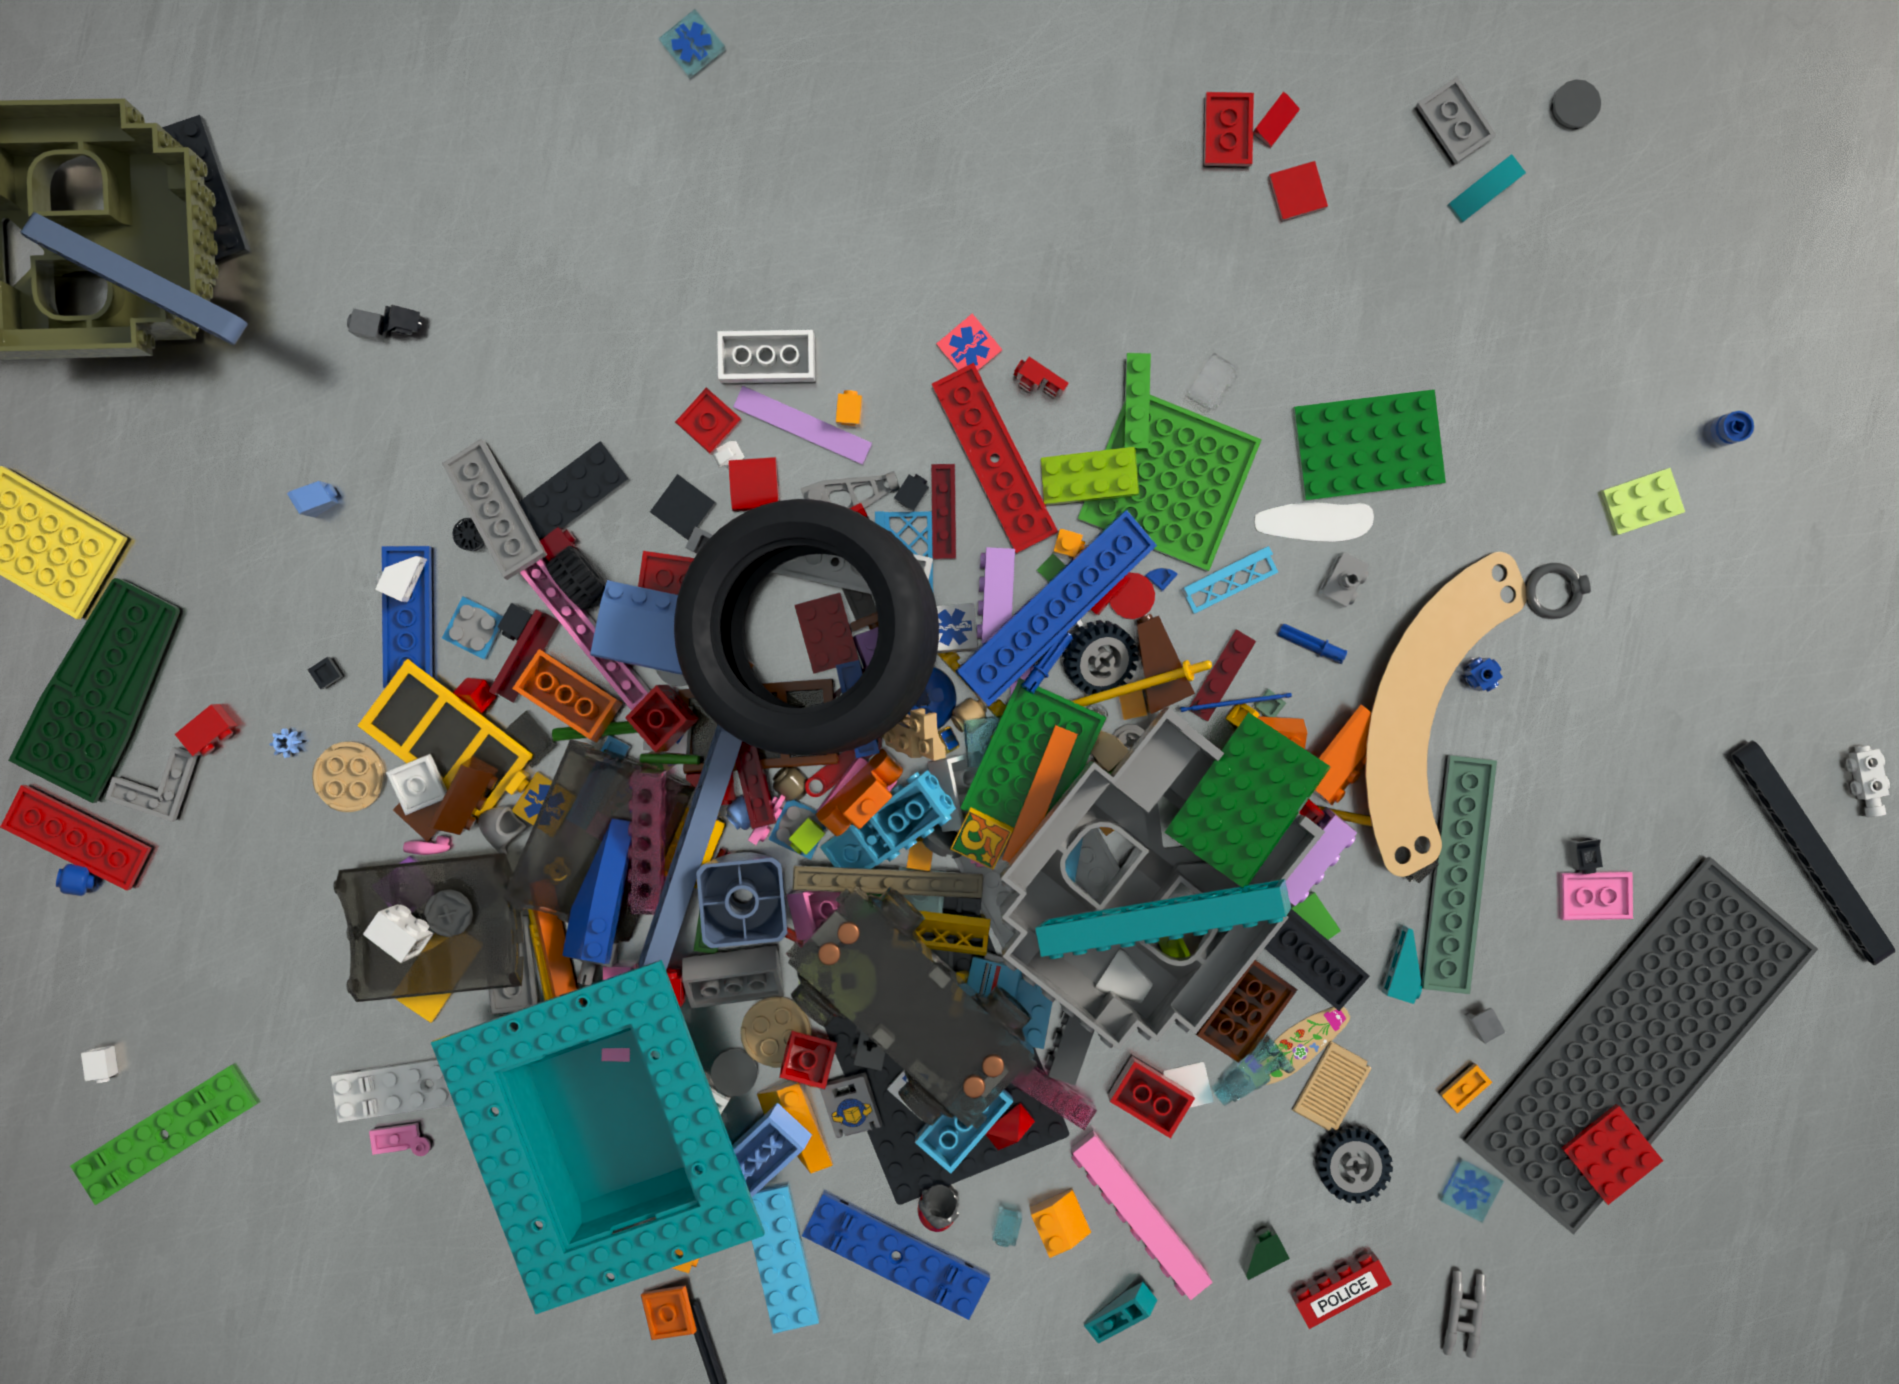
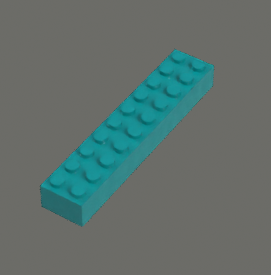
M1281 879L1246 885L1244 888L1240 886L1050 918L1039 924L1035 930L1041 957L1049 956V959H1057L1063 957V953L1072 952L1073 955H1081L1087 953L1088 949L1093 948L1100 952L1109 950L1112 945L1120 944L1121 948L1134 946L1136 941L1144 940L1145 944L1158 942L1160 937L1169 936V940L1183 938L1185 933L1193 932L1194 936L1207 934L1209 929L1218 928V932L1232 930L1234 925L1240 924L1243 925V928L1257 926L1258 921L1267 920L1268 924L1282 922L1283 917L1287 916L1291 905L1286 881Z

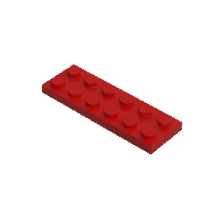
M27 785L20 786L0 828L74 865L86 867L90 873L126 891L131 890L151 850V847Z

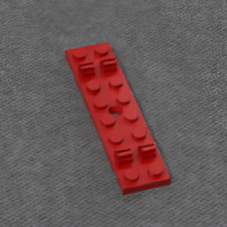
M972 363L932 383L931 385L1013 549H1015V553L1017 554L1058 533L975 364ZM992 454L999 455L1000 459L998 462L994 463L991 461L990 457Z

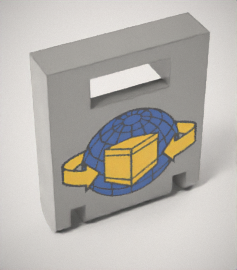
M866 1072L827 1082L825 1090L820 1089L836 1138H841L843 1131L845 1136L872 1130L874 1128L872 1121H874L876 1128L882 1127V1120ZM854 1084L856 1091L836 1096L838 1093L837 1088Z

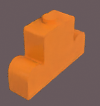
M882 748L879 751L880 753L876 754L815 814L818 820L836 837L843 834L851 823L857 829L862 828L892 798V794L887 787L899 779L903 768L885 749Z

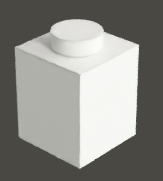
M114 1045L91 1048L81 1053L85 1081L94 1080L96 1084L110 1081V1077L118 1073Z

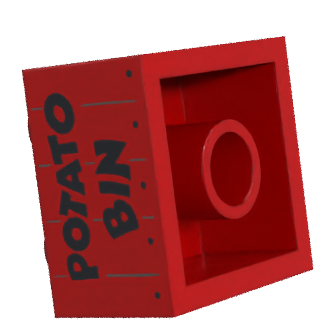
M669 684L656 685L625 719L652 750L657 753L668 751L698 720V717Z

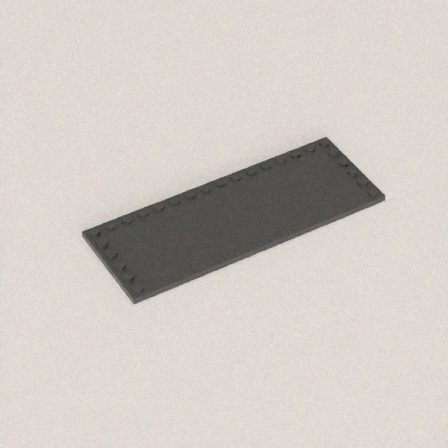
M1707 857L1464 1142L1574 1235L1603 1200L1561 1148L1615 1104L1621 1107L1651 1145L1815 954L1818 948L1714 859Z

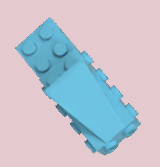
M928 770L921 775L917 771L906 779L907 785L903 787L899 784L890 791L892 798L862 828L857 829L851 824L843 834L837 837L834 836L820 846V848L834 867L871 869L886 859L890 862L900 854V849L904 847L907 850L917 843L916 838L919 836L925 838L934 831L933 827L939 824L941 827L951 820L950 814L956 809L953 805V800L949 795L945 794L939 786L937 778L931 775Z

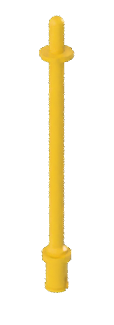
M1185 660L1182 668L1079 698L1072 702L1085 707L1182 677H1186L1188 681H1193L1194 674L1211 669L1212 662L1206 660L1191 665L1188 660Z

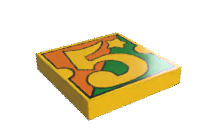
M971 807L950 849L993 870L1014 828Z

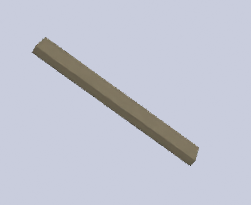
M794 865L792 890L982 898L983 874Z

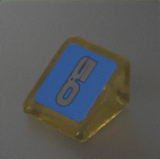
M950 726L938 731L939 738L945 745L946 754L960 746Z

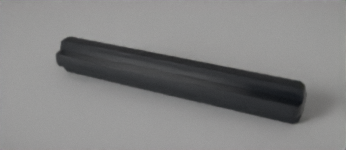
M692 1302L690 1305L697 1330L694 1336L710 1384H725L699 1304Z

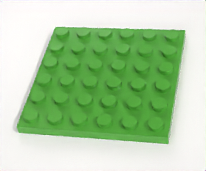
M1150 395L1148 449H1136L1139 495L1084 501L1077 519L1104 530L1120 513L1127 510L1157 545L1153 550L1209 571L1262 439ZM1125 401L1105 450L1124 448Z

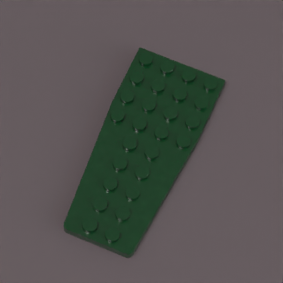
M112 579L40 696L8 761L91 803H97L128 742L180 613L179 608L123 579Z

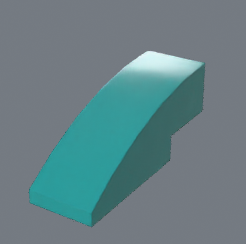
M1511 154L1448 205L1463 223L1520 179L1526 172Z

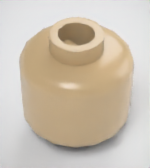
M967 698L953 709L951 720L960 732L972 733L986 722L985 712H987V709L980 700L976 702L971 698Z

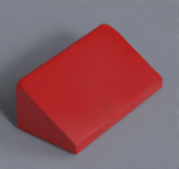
M1283 91L1254 129L1253 134L1272 147L1299 112L1300 108Z

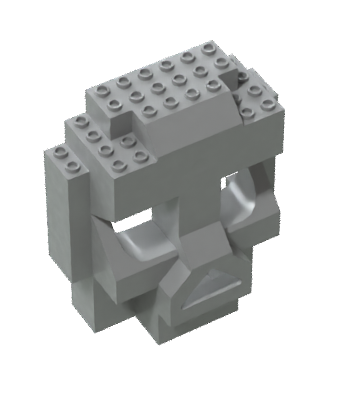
M1164 707L1111 774H1108L1090 760L1000 873L1001 885L1010 892L1000 905L1002 924L1014 933L1001 950L1003 963L1013 971L1019 969L1022 972V978L1033 987L1036 984L1039 985L1043 991L1042 994L1052 1002L1055 999L1059 1001L1062 1006L1061 1009L1072 1018L1074 1015L1079 1017L1080 1024L1091 1033L1095 1030L1099 1033L1098 1036L1109 1048L1115 1046L1119 1050L1136 1028L1147 1040L1153 1038L1157 1042L1174 1021L1186 1033L1191 1030L1196 1034L1289 918L1288 916L1283 917L1282 922L1268 924L1267 920L1258 921L1257 926L1243 928L1242 924L1234 925L1232 930L1218 932V928L1209 929L1195 953L1188 957L1169 956L1158 950L1151 943L1145 944L1144 940L1136 941L1134 946L1121 948L1120 944L1112 945L1111 949L1097 952L1096 948L1088 949L1087 953L1081 955H1073L1072 952L1063 953L1064 956L1057 959H1049V956L1041 957L1035 928L1046 919L1168 899L1180 882L1195 894L1240 887L1186 847L1164 848L1158 807L1159 799L1163 796L1181 809L1215 760L1219 761L1224 754L1169 707ZM1298 813L1248 885L1281 879L1286 881L1325 831L1309 818ZM1109 827L1119 832L1136 847L1126 863L1098 898L1094 899L1069 878L1065 870V861L1082 837L1091 829ZM1120 948L1130 956L1153 983L1142 1003L1121 998L1111 990L1105 993L1095 988Z

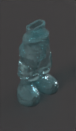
M1269 1035L1263 1039L1261 1049L1255 1055L1249 1053L1237 1064V1067L1230 1071L1224 1080L1220 1082L1221 1086L1214 1091V1094L1224 1106L1231 1101L1237 1102V1100L1245 1097L1255 1089L1262 1088V1086L1271 1081L1270 1074L1274 1071L1281 1069L1286 1073H1292L1295 1070L1290 1060ZM1270 1056H1273V1058L1270 1061H1268L1264 1066H1260V1063H1262L1265 1059H1267Z

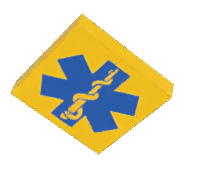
M538 771L512 811L551 837L566 816L576 795Z

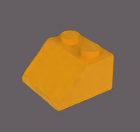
M1073 1189L1030 1207L1032 1219L1049 1258L1072 1249L1091 1233Z

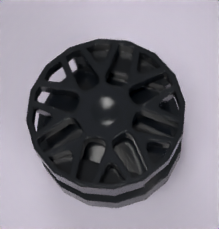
M463 518L454 525L452 531L453 540L459 548L472 552L479 551L486 546L471 518Z

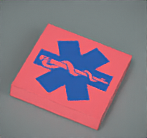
M973 313L936 343L957 371L972 363L975 364L979 371L1002 352V348Z

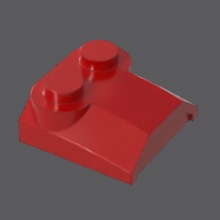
M791 1031L782 1060L779 1078L825 1090L837 1043Z

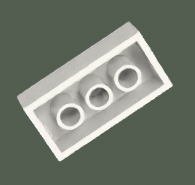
M813 330L717 331L718 380L721 383L815 382V334Z

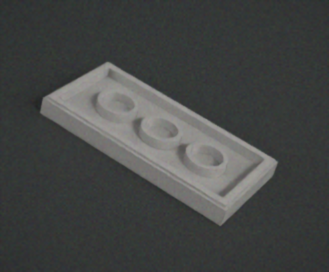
M529 915L481 921L491 1014L515 1012L539 1003L534 951L529 929L531 924Z

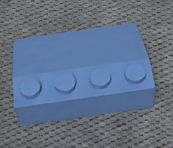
M607 580L601 599L590 655L683 675L678 662L674 638V616L678 595Z

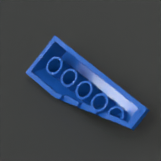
M612 818L572 905L562 956L610 964L636 822Z

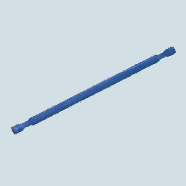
M1277 694L1180 707V712L1275 700L1284 697L1290 698L1292 694Z

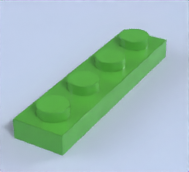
M1151 353L1126 354L1124 448L1148 449Z

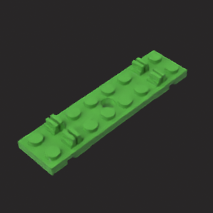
M230 1065L78 1160L70 1167L94 1205H97L252 1108L257 1102L234 1066ZM162 1130H166L168 1132V1138H163L161 1136Z

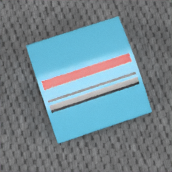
M978 956L973 957L963 1003L1012 1015L1022 972L1019 969L1011 970L1003 962L997 963Z

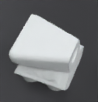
M1120 948L1095 988L1105 993L1111 990L1121 998L1142 1003L1153 983L1130 956Z

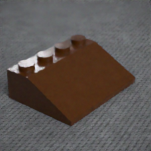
M1255 959L1196 1035L1241 1065H1244L1298 989Z

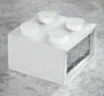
M397 904L378 911L363 935L402 963L420 955L435 932L430 929L426 921L417 919L407 907Z

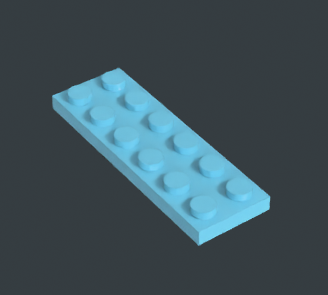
M789 1185L760 1190L752 1199L765 1234L752 1240L773 1334L818 1324L819 1316Z

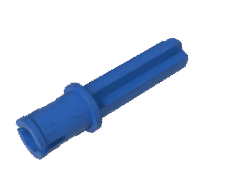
M1283 624L1278 632L1280 637L1318 653L1319 657H1327L1339 664L1343 663L1348 652L1330 644L1329 640L1323 641L1287 624Z
M1066 632L1045 652L1037 665L1032 666L1033 670L1021 684L1023 688L1026 687V691L1034 694L1043 679L1049 677L1048 672L1073 639L1069 632Z

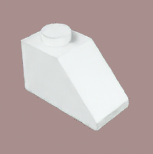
M415 556L385 567L384 571H380L375 583L377 586L375 590L399 601L408 602L427 559Z

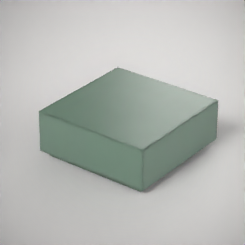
M1267 688L1261 697L1276 694ZM1280 698L1256 702L1252 707L1265 717H1276L1286 705V702Z

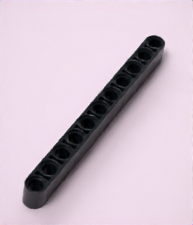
M1751 740L1733 752L1731 756L1735 764L1863 956L1872 965H1877L1895 953L1894 946L1758 743Z

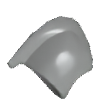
M510 807L488 809L480 814L478 820L481 833L502 856L507 855L505 846L526 828V825L515 816Z

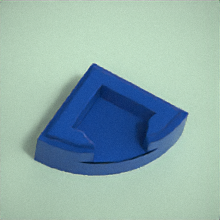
M1158 568L1148 572L1145 577L1162 592L1178 573L1171 569Z

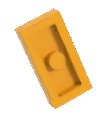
M1474 1063L1445 1088L1440 1095L1458 1113L1486 1089L1492 1081Z

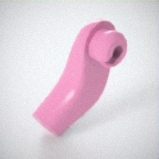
M437 836L436 843L406 841L403 845V850L406 853L418 855L443 853L450 849L448 845L450 839L446 836Z

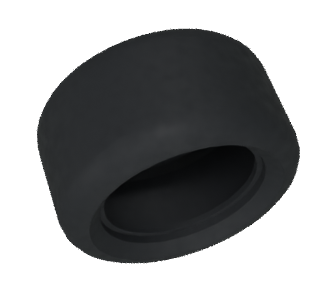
M791 499L761 505L746 511L721 527L704 544L690 564L680 587L674 616V638L678 662L691 693L712 720L725 731L751 746L769 752L786 755H823L849 751L866 745L894 728L909 713L925 690L933 671L939 644V619L934 593L923 568L912 552L891 532L845 506L814 499ZM828 554L839 556L849 562L861 574L872 592L878 614L876 647L865 672L848 691L822 705L799 708L780 700L761 684L750 667L743 642L745 613L756 588L767 575L780 565L806 555Z

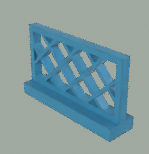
M932 511L875 512V523L891 532L913 554L918 555L911 547L919 538L924 540L928 544V550L922 556L928 554V557L933 559ZM890 517H900L906 523L897 534L890 528ZM904 517L913 518L908 522ZM917 517H927V527L919 533L911 523ZM908 526L918 535L910 545L899 536ZM926 531L928 540L923 536ZM932 562L931 571H930V575H929V582H930L932 591H933V562Z

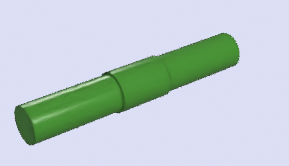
M640 755V763L699 765L701 760L700 755Z

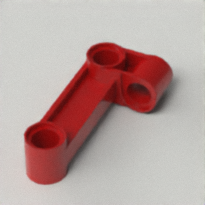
M881 737L877 738L879 742V750L881 749L883 744V739ZM854 749L839 754L838 764L825 765L811 776L805 784L807 794L812 797H820L836 785L855 760ZM873 755L865 756L863 758L868 760ZM819 780L823 785L822 791L813 792L810 788L811 781Z

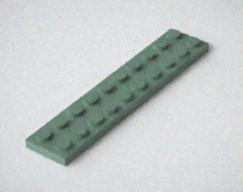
M1448 755L1439 828L1442 848L1435 863L1421 984L1423 989L1470 994L1497 766L1496 760Z

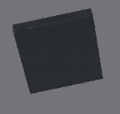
M677 474L650 513L689 540L694 528L700 526L716 502Z

